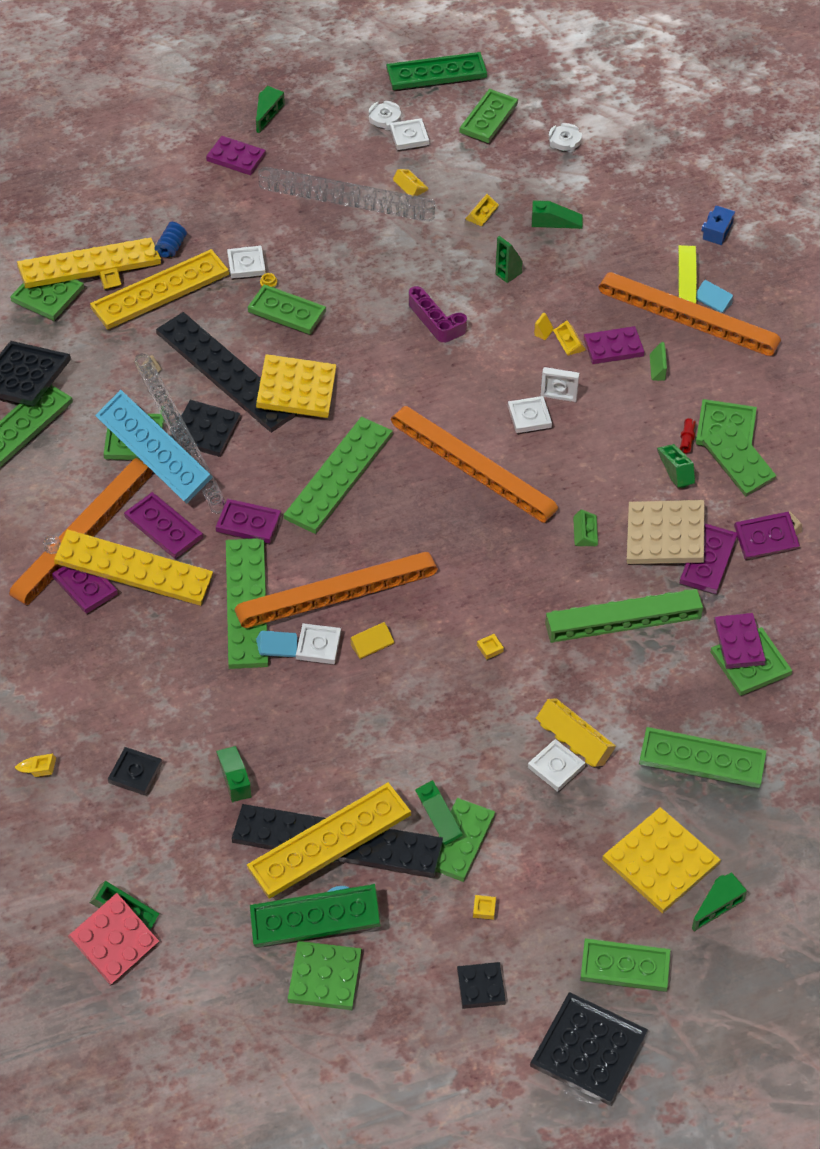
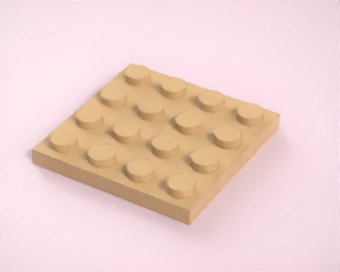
M704 500L629 502L627 564L704 562Z

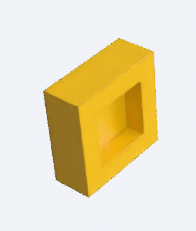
M117 268L99 272L103 289L121 285Z
M495 634L477 641V647L486 660L504 652V647Z
M475 895L473 918L494 920L496 897Z

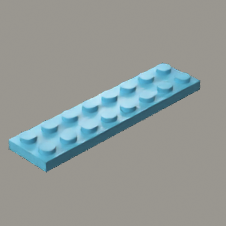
M122 390L95 415L186 504L213 478L208 471Z

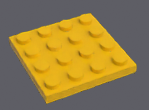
M266 354L256 408L328 418L336 364Z
M661 807L602 857L606 864L662 914L721 862L719 857Z

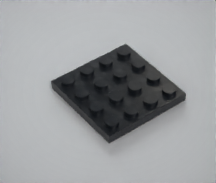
M10 341L0 353V398L35 406L71 361L70 354Z
M569 992L531 1060L530 1067L610 1106L648 1034V1029Z

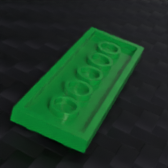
M481 52L386 64L392 90L487 78V71Z
M375 884L250 905L252 937L255 948L381 927Z

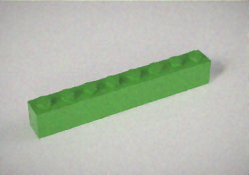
M687 589L674 593L649 595L643 598H630L617 602L611 601L599 605L592 604L586 607H574L561 611L555 610L546 613L545 625L550 643L701 619L703 605L698 590Z

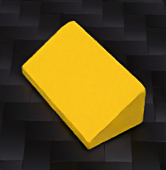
M397 169L393 181L411 198L428 191V187L410 170Z
M486 194L465 219L476 225L483 226L499 204Z
M565 321L553 330L568 356L586 350L575 329L568 321Z
M385 622L350 638L351 647L360 659L394 644V640Z

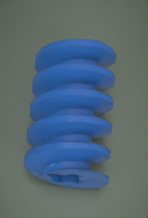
M169 222L154 247L160 257L175 256L176 251H178L187 235L185 228L177 222Z

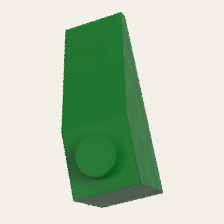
M267 85L259 93L256 114L257 133H260L285 105L283 91Z
M533 200L531 227L582 229L583 214L551 201Z
M498 236L495 275L509 283L522 274L523 261L514 247L501 236Z
M675 444L657 448V452L671 481L677 487L685 488L690 484H695L694 463Z
M236 746L216 751L231 802L252 798L248 775Z
M433 780L415 789L439 836L443 837L444 845L463 836Z
M732 872L726 876L721 875L715 880L694 917L692 925L694 932L745 901L747 890Z
M107 881L99 885L89 903L100 908L118 893L146 927L151 930L159 916L158 912Z

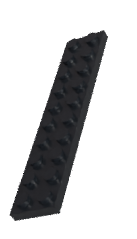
M184 312L156 329L158 336L269 432L272 433L298 415L297 413L256 408L261 377Z
M242 804L231 839L232 843L272 850L326 818ZM387 829L335 861L435 878L443 846V837Z

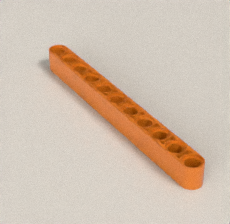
M612 272L607 273L598 286L600 292L606 296L767 356H772L781 342L780 336L774 332Z
M403 406L391 417V422L397 429L540 522L545 523L558 511L557 504L551 498L408 406Z
M138 458L133 459L67 529L94 537L151 477L153 471L142 460ZM67 529L12 585L9 592L11 597L25 605H29L54 579L52 573L64 567L54 564V558Z
M422 552L242 602L235 607V613L243 628H250L433 576L438 568L429 552Z

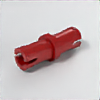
M691 418L685 419L684 429L680 435L682 440L679 449L683 450V453L691 452L692 441L695 439L694 429L696 421H693Z

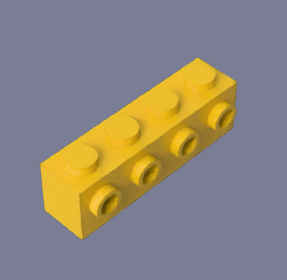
M557 698L547 699L535 718L540 722L542 728L552 731L557 740L568 744L572 752L583 756L585 762L592 767L604 766L616 747L615 744Z

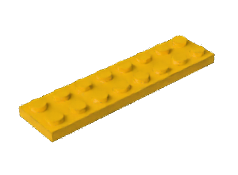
M143 238L17 261V268L25 288L97 276L101 271L117 268L119 272L161 264V258L158 251H155L152 238Z
M210 249L90 303V307L108 330L229 275V269L214 251Z
M68 529L54 558V564L200 606L213 576V571Z
M387 782L246 864L247 869L268 899L410 817L411 810L390 783Z

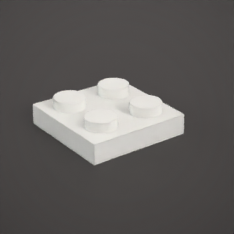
M422 118L390 123V130L397 150L429 145V138Z
M261 246L227 249L231 279L266 274Z
M544 367L541 396L576 402L579 373Z
M543 396L508 401V409L516 433L552 428V421Z
M303 623L296 651V660L335 664L341 628Z
M556 739L528 763V768L557 792L585 767V762Z

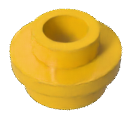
M266 273L262 275L260 285L262 287L265 284L274 288L277 285V278L272 273Z

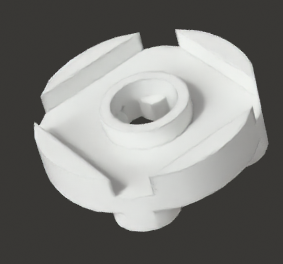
M384 101L382 104L376 102L369 108V122L377 127L390 130V123L400 122L401 120L400 107L394 102Z
M562 123L558 127L555 125L549 131L550 147L574 152L575 148L581 144L582 133L573 124Z

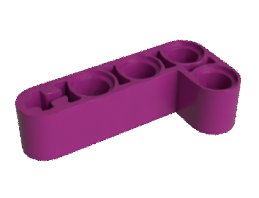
M414 286L409 289V307L439 342H449L467 332V316L464 313L457 312L446 316L423 288Z

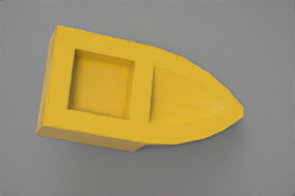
M53 753L30 757L17 764L15 769L23 773H31L34 777L52 775L56 757Z

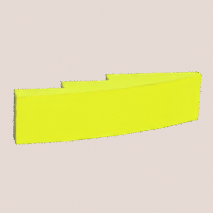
M679 245L678 297L696 303V246Z

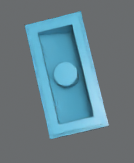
M704 280L696 292V300L720 313H724L732 305L733 295Z
M261 631L256 638L259 655L296 657V633Z

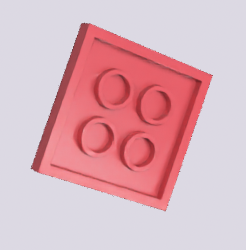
M118 893L68 935L70 940L110 985L159 942Z

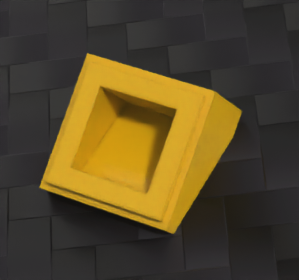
M542 313L535 323L534 336L547 340L553 332V326L547 314Z

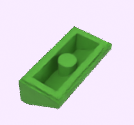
M661 342L650 353L651 379L653 381H665L667 363L664 342Z
M581 509L573 517L574 543L576 546H597V515Z

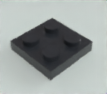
M124 747L108 777V783L146 796L162 765V759Z
M500 962L457 966L462 1009L505 1005L506 1000Z

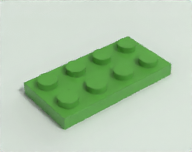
M489 89L460 126L459 133L489 143L518 105V99Z
M264 284L249 304L248 312L311 334L325 314L326 306Z
M734 422L727 424L703 439L702 443L745 497L776 479L777 475Z
M457 798L450 812L463 836L446 845L443 843L436 872L464 882L495 817V811Z
M585 938L580 981L667 992L671 949Z

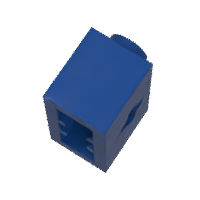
M716 205L714 210L709 212L707 222L703 223L701 229L703 240L722 245L734 223L735 211Z

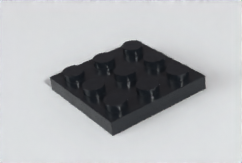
M189 400L171 437L182 447L221 457L241 418V413Z

